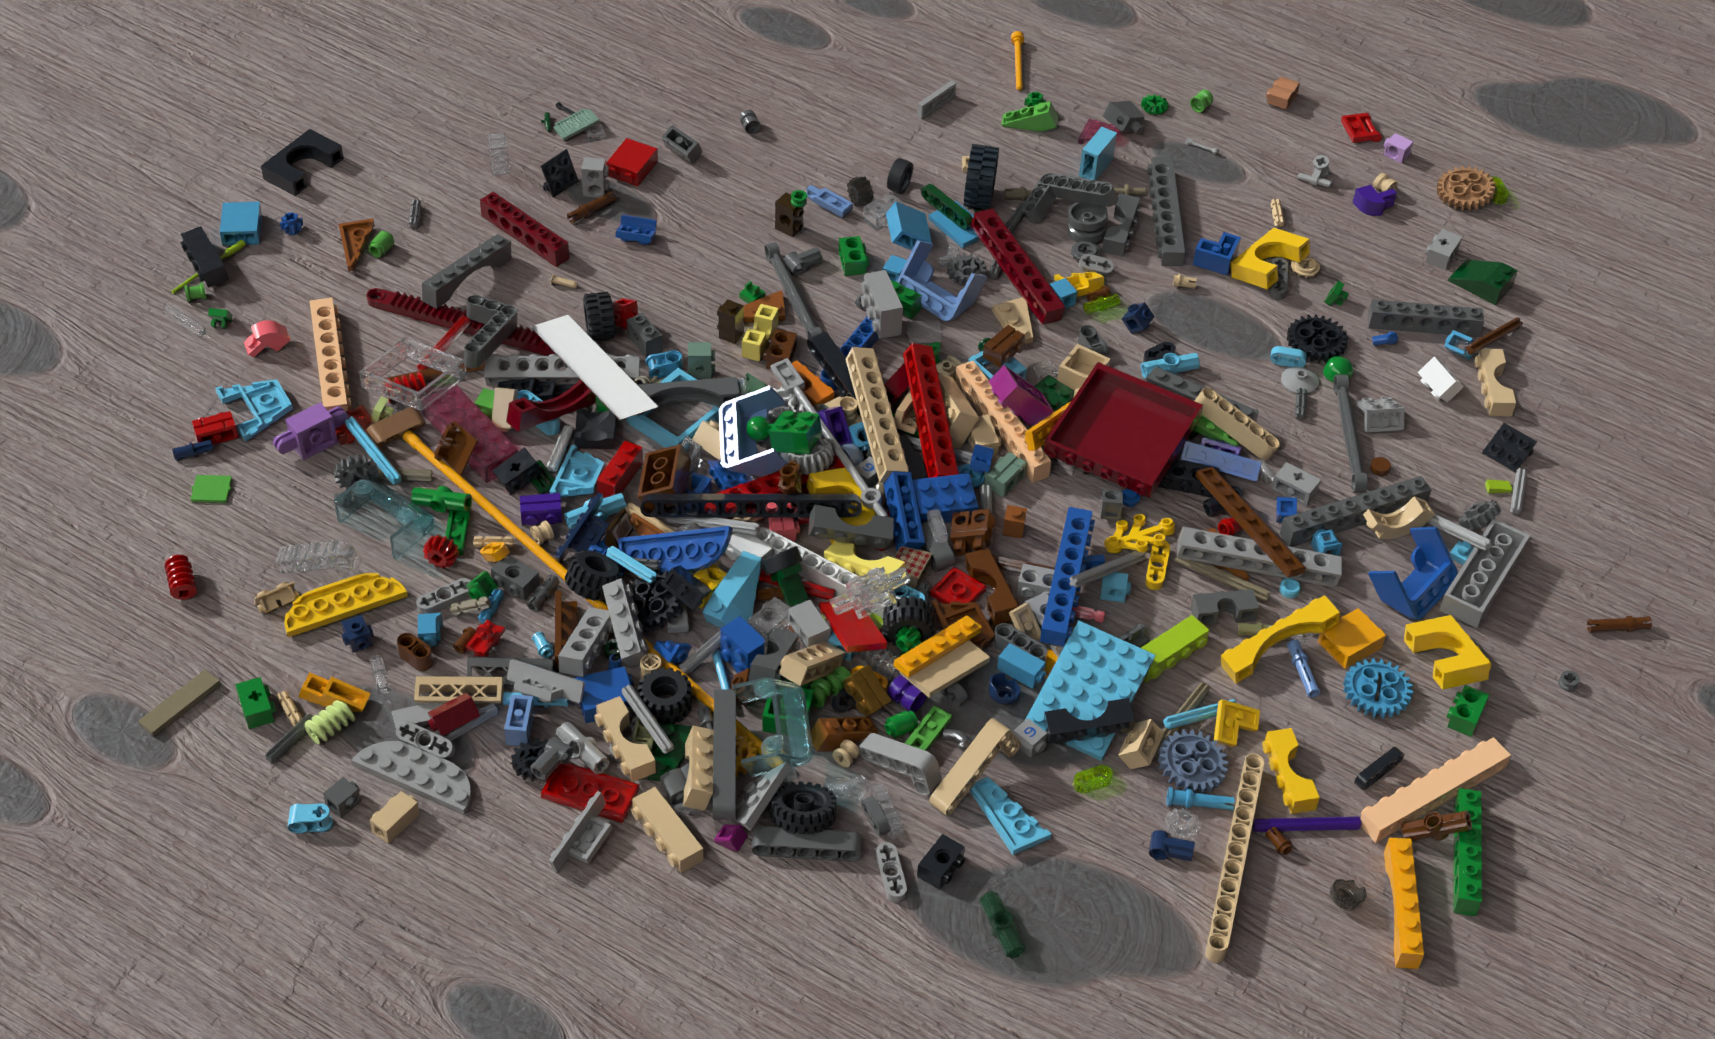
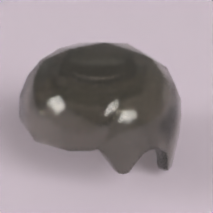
M1337 879L1329 890L1332 901L1344 911L1357 909L1367 898L1365 887L1358 888L1355 885V880Z

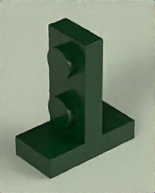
M800 563L770 574L772 582L778 581L788 608L809 600L798 574L803 571Z

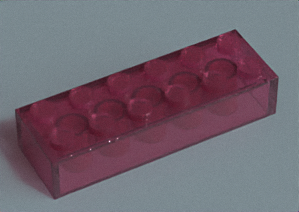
M454 381L420 398L423 415L441 435L444 434L446 426L455 420L478 440L468 464L486 483L497 478L492 471L494 468L518 452V449Z

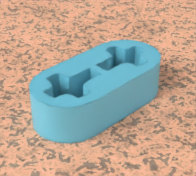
M1282 346L1272 348L1270 355L1271 362L1287 367H1303L1306 364L1307 358L1306 353L1302 350Z

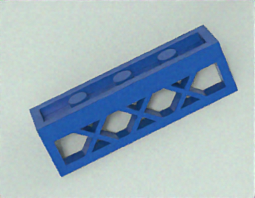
M1186 441L1180 459L1218 467L1221 472L1253 481L1259 479L1262 465L1260 461L1191 441Z

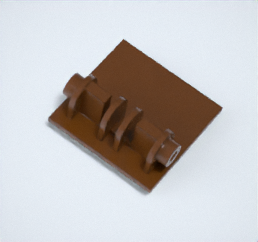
M454 420L453 423L446 426V430L441 436L442 440L438 442L439 445L436 451H434V458L438 461L445 460L462 475L478 440Z

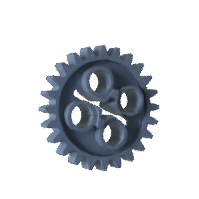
M1183 729L1181 734L1175 731L1173 736L1168 735L1167 739L1163 741L1158 752L1159 757L1157 761L1161 762L1159 769L1164 770L1163 776L1170 777L1168 783L1175 781V788L1183 786V791L1190 788L1193 790V793L1198 789L1203 794L1205 789L1211 792L1213 787L1218 788L1219 784L1223 782L1228 771L1226 768L1228 761H1225L1227 754L1221 753L1223 747L1215 746L1217 740L1209 741L1210 735L1204 738L1202 737V731L1195 735L1193 729H1191L1190 734H1187L1185 729Z

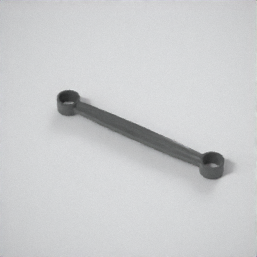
M776 242L765 244L766 259L768 262H772L782 287L807 332L808 339L821 334V328L816 327L794 279L780 256L778 244Z
M1335 375L1333 390L1338 397L1342 431L1352 473L1351 488L1353 492H1366L1367 474L1363 473L1358 434L1356 433V424L1348 393L1349 378L1348 375Z

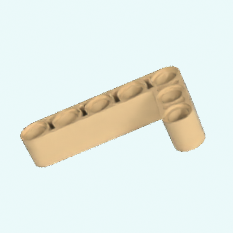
M991 718L933 792L929 803L945 816H949L999 751L1009 758L1013 757L1021 746L1020 740L1012 730L997 719Z

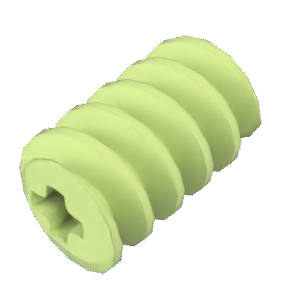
M337 700L333 702V706H327L326 711L321 710L319 716L314 715L312 721L307 720L305 722V729L311 739L319 745V738L326 742V733L333 737V728L340 732V723L347 727V718L354 722L355 717L345 703Z

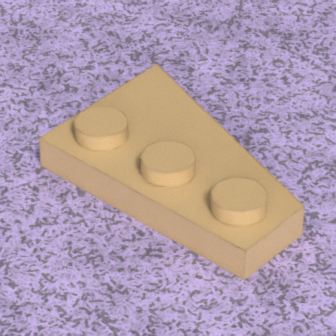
M1023 297L992 306V312L1003 328L1010 325L1016 331L1018 330L1025 335V344L1033 342L1028 306Z

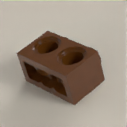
M775 329L773 336H770L768 340L769 348L764 351L763 359L766 360L767 369H771L770 365L786 358L792 363L797 348V333Z

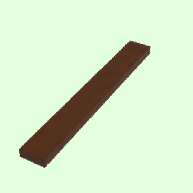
M1213 467L1196 471L1195 477L1288 578L1305 572L1306 567Z

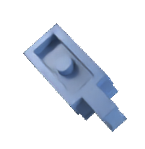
M810 185L806 189L809 199L842 218L853 209L852 202L826 188L818 189Z

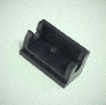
M681 565L671 568L661 583L665 589L692 610L703 603V598L712 591Z

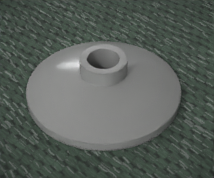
M1295 366L1286 369L1282 373L1281 383L1285 389L1294 394L1297 393L1298 388H1305L1307 394H1310L1318 388L1319 379L1312 370Z

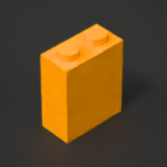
M1357 608L1341 617L1338 625L1322 634L1320 633L1317 642L1346 669L1383 647L1386 635L1366 614Z

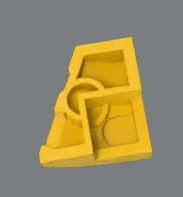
M1096 272L1071 273V277L1066 278L1077 291V297L1086 295L1104 286V276ZM1060 274L1054 275L1055 281L1064 279Z

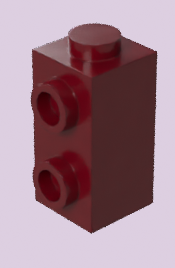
M464 693L427 712L430 717L427 722L433 732L436 731L443 736L476 719L480 714L472 697Z

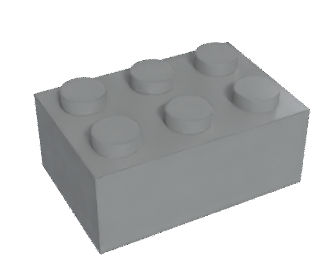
M886 270L864 274V282L861 283L863 291L861 303L863 307H866L868 319L872 320L873 331L877 332L880 339L901 335L903 306Z

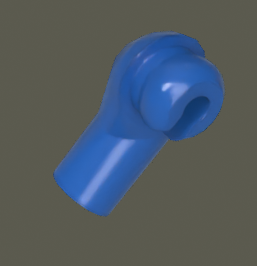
M1393 331L1388 334L1373 336V346L1382 344L1393 345L1398 341V336Z

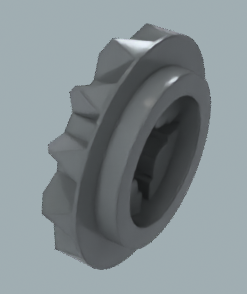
M1088 241L1077 242L1071 248L1073 259H1077L1078 263L1084 255V250H1086L1087 254L1100 255L1099 247Z

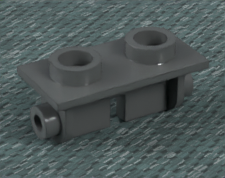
M1137 624L1133 629L1119 637V639L1137 647H1141L1150 641L1145 636L1147 629L1143 624Z

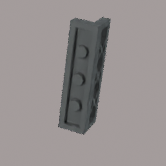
M470 656L467 657V677H472V666H480L486 672L483 677L488 675L494 677L491 672L496 667H502L508 673L506 667H509L510 660L512 659L540 668H548L549 671L553 672L555 659ZM507 675L503 678L504 684L515 683L510 680H505L507 678Z

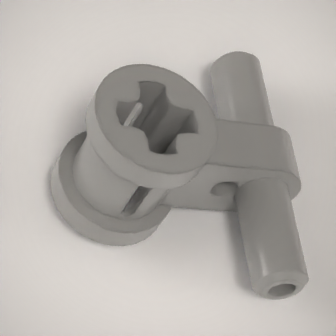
M1319 155L1314 158L1313 165L1315 168L1312 176L1304 173L1298 174L1299 180L1310 182V185H1321L1328 188L1332 186V181L1322 179L1330 174L1329 158L1327 156Z

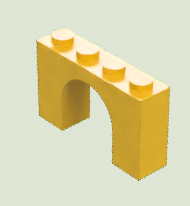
M1272 228L1231 262L1232 278L1269 289L1278 281L1277 265L1263 261V259L1283 257L1300 263L1310 255V241L1308 238Z
M846 468L816 472V474L810 473L806 485L809 494H856L861 499L862 491ZM862 504L860 515L857 517H840V519L849 525L862 526L867 524L876 514L873 508H866ZM830 539L831 544H833L835 540Z
M1451 615L1405 625L1404 642L1413 653L1443 648L1458 654L1454 657L1434 661L1433 679L1442 690L1488 680L1489 671L1491 670L1490 660L1484 656L1480 648L1475 645L1470 636L1465 633L1460 624Z

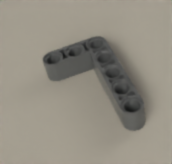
M1047 173L1041 177L1023 204L1022 210L1030 223H1038L1043 219L1056 198L1110 207L1117 203L1118 196L1112 185L1108 182Z
M471 295L467 297L466 315L469 319L484 323L485 325L464 346V365L468 368H478L517 328L518 310L516 307L479 295Z

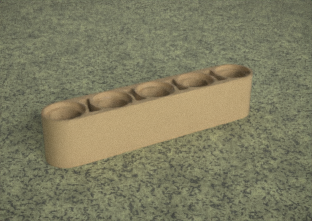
M1203 388L1194 400L1203 404L1202 415L1260 459L1269 460L1280 446L1275 436L1213 389Z

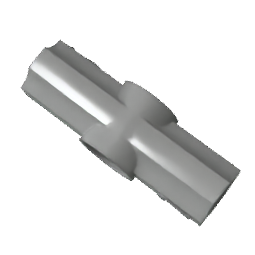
M564 722L557 728L556 735L558 738L574 749L571 758H580L595 774H601L608 768L610 761L597 749L594 738L585 737L570 722Z

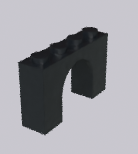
M309 129L261 165L263 179L296 196L307 188L305 173L291 165L302 159H314L332 168L344 159L342 145Z

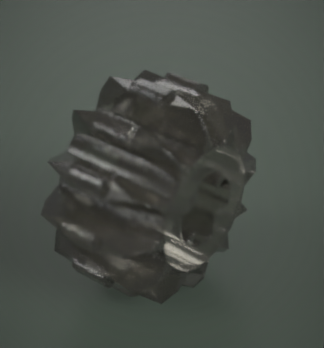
M857 176L849 180L847 192L851 202L856 207H864L872 203L874 191L870 180H867L865 176Z

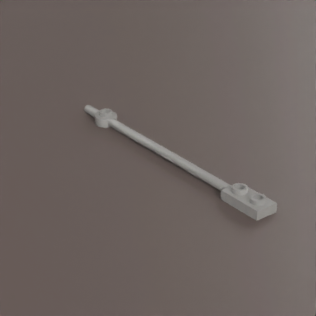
M786 358L770 365L771 371L788 395L795 393L807 412L818 414L801 390L805 388V383L789 359ZM820 417L823 436L828 442H831L834 452L862 491L861 501L863 506L870 509L873 508L878 516L889 517L880 505L882 501L880 491L867 486Z

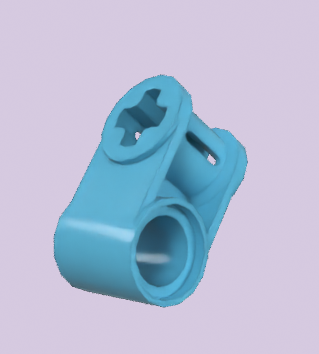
M294 804L290 807L287 829L293 833L326 832L333 826L330 810L325 804Z

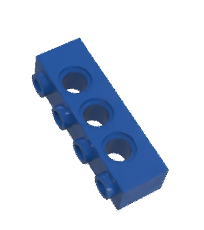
M893 471L883 485L890 518H894L893 536L896 551L902 546L919 550L925 544L911 472Z

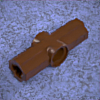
M1468 811L1446 815L1431 812L1424 819L1403 822L1401 824L1403 838L1411 839V841L1431 837L1436 841H1441L1447 838L1449 834L1472 829V822Z

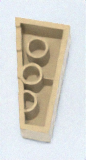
M939 373L938 377L940 387L942 388V397L949 422L952 445L954 448L961 449L979 417L954 379Z

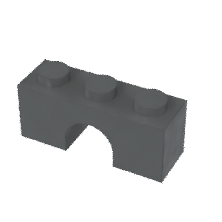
M1253 589L1193 595L1190 607L1192 615L1204 626L1216 625L1220 611L1231 613L1236 623L1256 621L1259 611Z

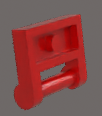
M1369 113L1344 115L1341 117V123L1352 143L1371 140L1379 142L1382 139L1380 132L1375 129Z

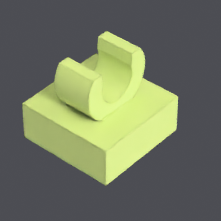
M380 397L373 409L370 421L376 423L380 418L383 420L392 415L394 409L386 406L387 398Z

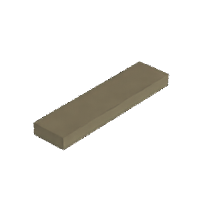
M205 669L138 721L139 726L151 736H156L219 687L220 681Z

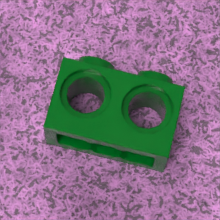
M861 237L839 238L838 253L844 276L866 274V266H869L868 255L865 256L866 246L865 243H862Z
M1467 685L1464 686L1462 692L1457 691L1453 701L1456 706H1451L1446 718L1450 719L1447 727L1472 737L1489 694Z

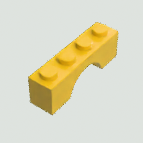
M1292 728L1268 731L1265 741L1262 743L1263 751L1265 754H1268L1270 769L1276 774V783L1283 792L1285 806H1288L1291 814L1316 810L1320 797L1313 780L1298 776L1292 771L1288 763L1295 758L1298 749V742Z

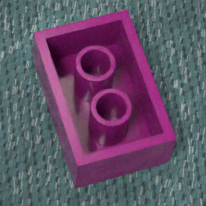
M1005 365L988 381L992 387V393L999 398L997 400L999 404L1004 408L1009 407L1015 416L1023 417V420L1029 426L1032 424L1035 426L1054 413V410L1039 389Z

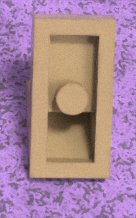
M1024 603L1010 611L1009 614L1014 623V628L1041 643V630L1030 604Z

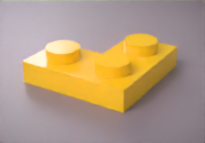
M1223 699L1218 701L1214 741L1217 740V743L1230 747L1236 746L1239 728L1252 732L1258 730L1260 710Z

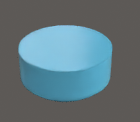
M1286 578L1282 580L1279 591L1286 598H1295L1300 593L1301 585L1295 579Z

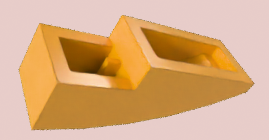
M309 672L298 697L325 707L333 706V702L338 700L345 703L352 712H362L371 693L332 676L327 680Z

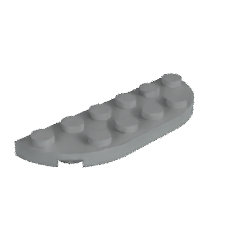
M400 741L380 742L362 749L351 760L352 765L460 814L465 815L469 808L471 789L469 780L463 770L454 763L414 745Z

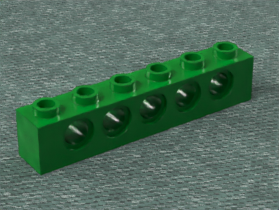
M1459 788L1454 801V813L1468 811L1472 822V829L1454 833L1453 913L1476 916L1482 902L1481 791Z

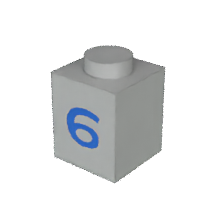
M869 456L855 467L869 488H873L879 482L872 457Z
M1028 718L1013 731L1021 742L1019 749L1030 758L1036 753H1041L1047 745V732Z

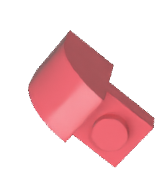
M265 320L251 327L253 334L244 341V345L248 355L254 358L266 346L278 352L291 339L285 326L275 321Z

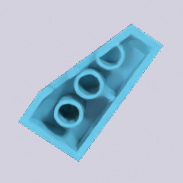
M743 550L702 613L706 622L722 628L741 616L750 625L753 619L756 589L762 564L761 557Z

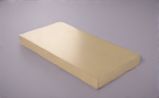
M968 640L908 678L901 672L900 674L930 698L989 663L990 657Z

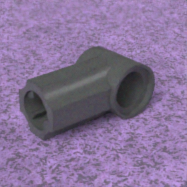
M815 247L800 254L790 252L785 256L783 262L795 276H799L805 272L807 267L822 262L823 256L819 248Z
M556 737L551 738L547 742L543 754L530 766L531 772L538 779L546 780L560 764L564 765L571 759L574 752L573 747Z

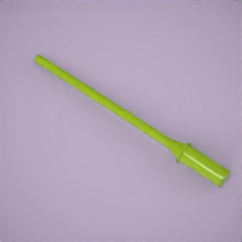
M241 239L230 248L225 249L220 259L232 257L234 253L246 246L245 242ZM196 273L171 292L173 294L197 278L198 274Z

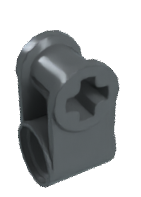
M1084 325L1080 328L1077 344L1101 355H1108L1107 343L1093 326Z

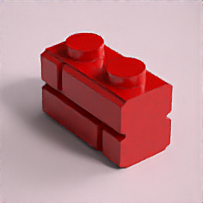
M231 411L220 412L216 415L201 417L191 421L197 443L211 440L213 445L238 439Z

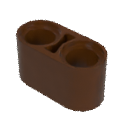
M402 633L398 636L397 646L400 658L418 671L429 670L433 665L430 647L411 633Z

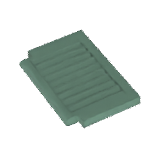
M584 108L555 123L553 128L562 140L565 141L599 123L600 120L590 109L586 110Z

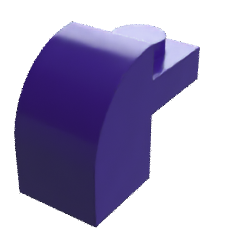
M1367 185L1355 190L1353 204L1367 215L1381 216L1384 209L1394 206L1397 193L1394 189L1378 193L1371 185Z

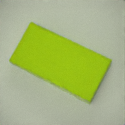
M1487 479L1485 483L1488 494L1510 493L1513 490L1510 481Z

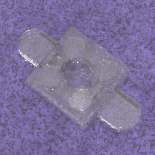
M877 567L868 571V574L851 578L846 583L847 592L834 597L830 601L831 606L834 607V613L839 615L854 609L858 619H861L897 603L894 590L909 584L911 581L910 576L907 575L906 568L902 567L887 574L884 567Z

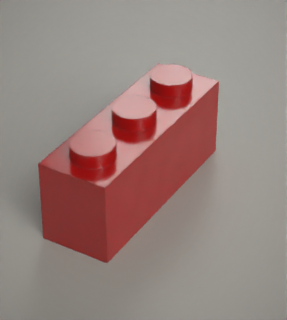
M627 441L623 442L597 479V492L603 494V498L618 493L622 494L643 464V448Z

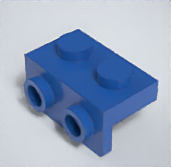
M622 215L621 224L616 230L615 237L621 238L625 242L633 240L638 241L639 244L647 245L656 238L657 220Z

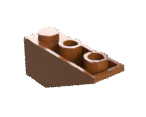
M869 716L819 718L808 734V738L817 752H830L840 748L843 740L847 739L856 743L866 739L870 733L878 734V730Z

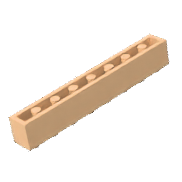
M1494 737L1488 741H1481L1474 749L1464 751L1460 757L1448 760L1439 769H1432L1423 778H1416L1411 785L1399 788L1390 797L1385 796L1374 806L1364 808L1360 818L1361 828L1377 843L1401 829L1403 822L1417 820L1455 798L1459 788L1470 789L1505 769L1511 754Z

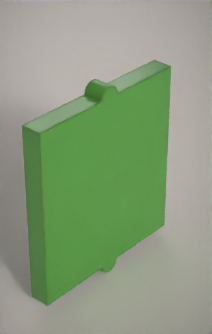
M196 475L194 486L191 487V502L227 503L228 494L231 492L232 476Z

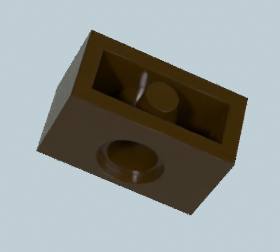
M787 192L775 201V229L793 237L803 229L804 209L803 207H794L791 204V194Z

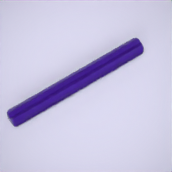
M1359 816L1253 819L1252 827L1254 832H1267L1269 829L1273 831L1272 827H1276L1278 831L1354 830L1361 828V819Z

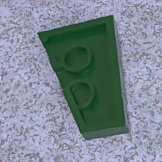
M659 723L672 742L674 749L665 754L657 743H654L652 755L655 759L656 773L649 775L648 780L661 782V775L681 766L682 760L685 757V742L692 726Z

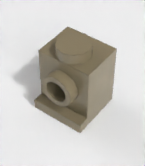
M948 354L946 359L936 365L938 373L950 376L955 381L956 367L962 363L951 354Z

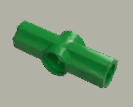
M439 486L437 490L418 487L414 488L411 492V501L414 505L429 506L440 513H444L446 509L470 511L473 498L471 494L453 492L446 486Z

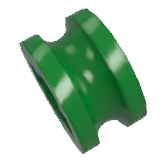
M803 190L793 191L791 193V204L798 208L804 207L807 204V193Z

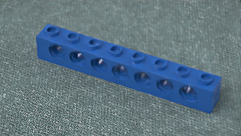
M1068 507L1042 624L1040 642L1065 646L1066 638L1069 639L1071 637L1072 627L1069 626V623H1074L1076 611L1072 609L1073 607L1077 608L1079 595H1076V591L1080 592L1081 586L1077 588L1071 587L1069 584L1071 582L1070 577L1085 571L1086 565L1082 564V562H1087L1089 550L1085 548L1086 546L1090 547L1092 535L1089 534V531L1093 532L1095 520L1091 519L1093 511Z

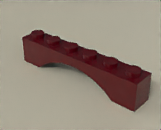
M579 380L569 390L550 400L536 402L523 397L509 402L506 422L515 430L521 432L574 412L577 409L595 404L597 396Z

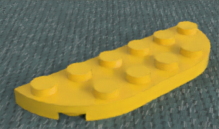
M379 573L358 574L313 589L298 597L293 602L292 608L286 613L284 625L287 637L289 638L408 597L407 591L396 579L382 577Z

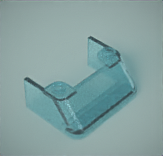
M359 480L334 499L337 520L340 523L369 500L395 516L397 522L402 525L400 529L390 536L392 555L395 560L433 530L435 526L434 518L431 514L387 485L377 482Z
M767 677L732 685L733 691L742 703L772 698L777 735L769 736L763 741L761 745L762 755L741 759V764L751 777L766 774L784 762H787L791 767H797L811 761L813 747L806 697L800 685Z

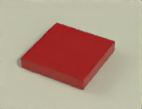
M953 567L930 590L929 595L943 604H951V601L975 603L986 592L987 586Z

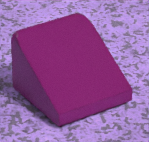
M724 824L713 841L718 845L738 852L747 839V834L741 825Z

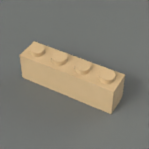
M656 787L632 799V815L637 821H641L646 834L655 839L659 851L665 852L668 862L673 868L676 867L680 873H683L703 861V847Z

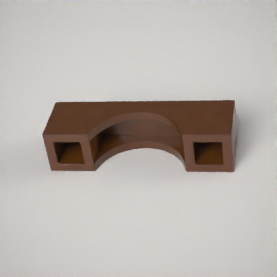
M989 548L965 554V568L969 576L989 585L994 590V593L987 597V612L993 624L997 625L1012 621L1009 612L1019 607L1020 604L1017 598L1014 599L1010 584L1006 583L1003 570H999L996 556L991 554Z

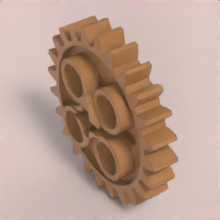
M1461 166V169L1454 167V171L1448 169L1447 173H1442V177H1439L1437 194H1439V199H1443L1442 203L1448 202V207L1455 205L1454 209L1461 207L1462 211L1465 208L1471 211V207L1478 209V205L1485 207V203H1490V199H1493L1495 194V182H1493V177H1489V173L1484 174L1483 169L1477 171V167L1471 169L1470 166L1467 169Z

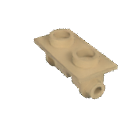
M294 581L290 583L283 582L271 591L264 590L259 592L254 599V604L258 605L259 612L266 614L279 608L277 600H280L282 606L294 602L299 597L298 591L294 590Z

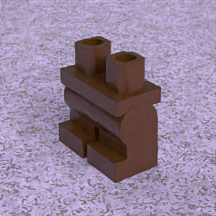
M990 509L974 510L972 515L970 511L952 513V533L950 538L958 556L967 554L968 548L978 551L991 546L992 527L995 525V519ZM978 516H985V519L979 520ZM959 518H966V521L960 522Z

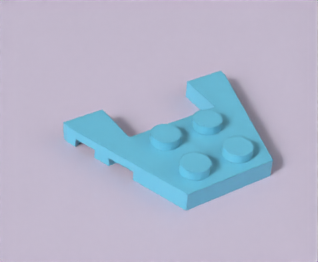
M277 379L252 382L251 386L241 387L240 384L232 385L233 388L223 389V386L215 388L222 404L242 397L254 416V419L237 425L244 441L249 440L293 409L292 403Z

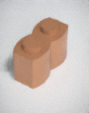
M1281 76L1278 80L1274 81L1272 89H1268L1266 98H1268L1267 104L1287 110L1299 92L1300 82Z

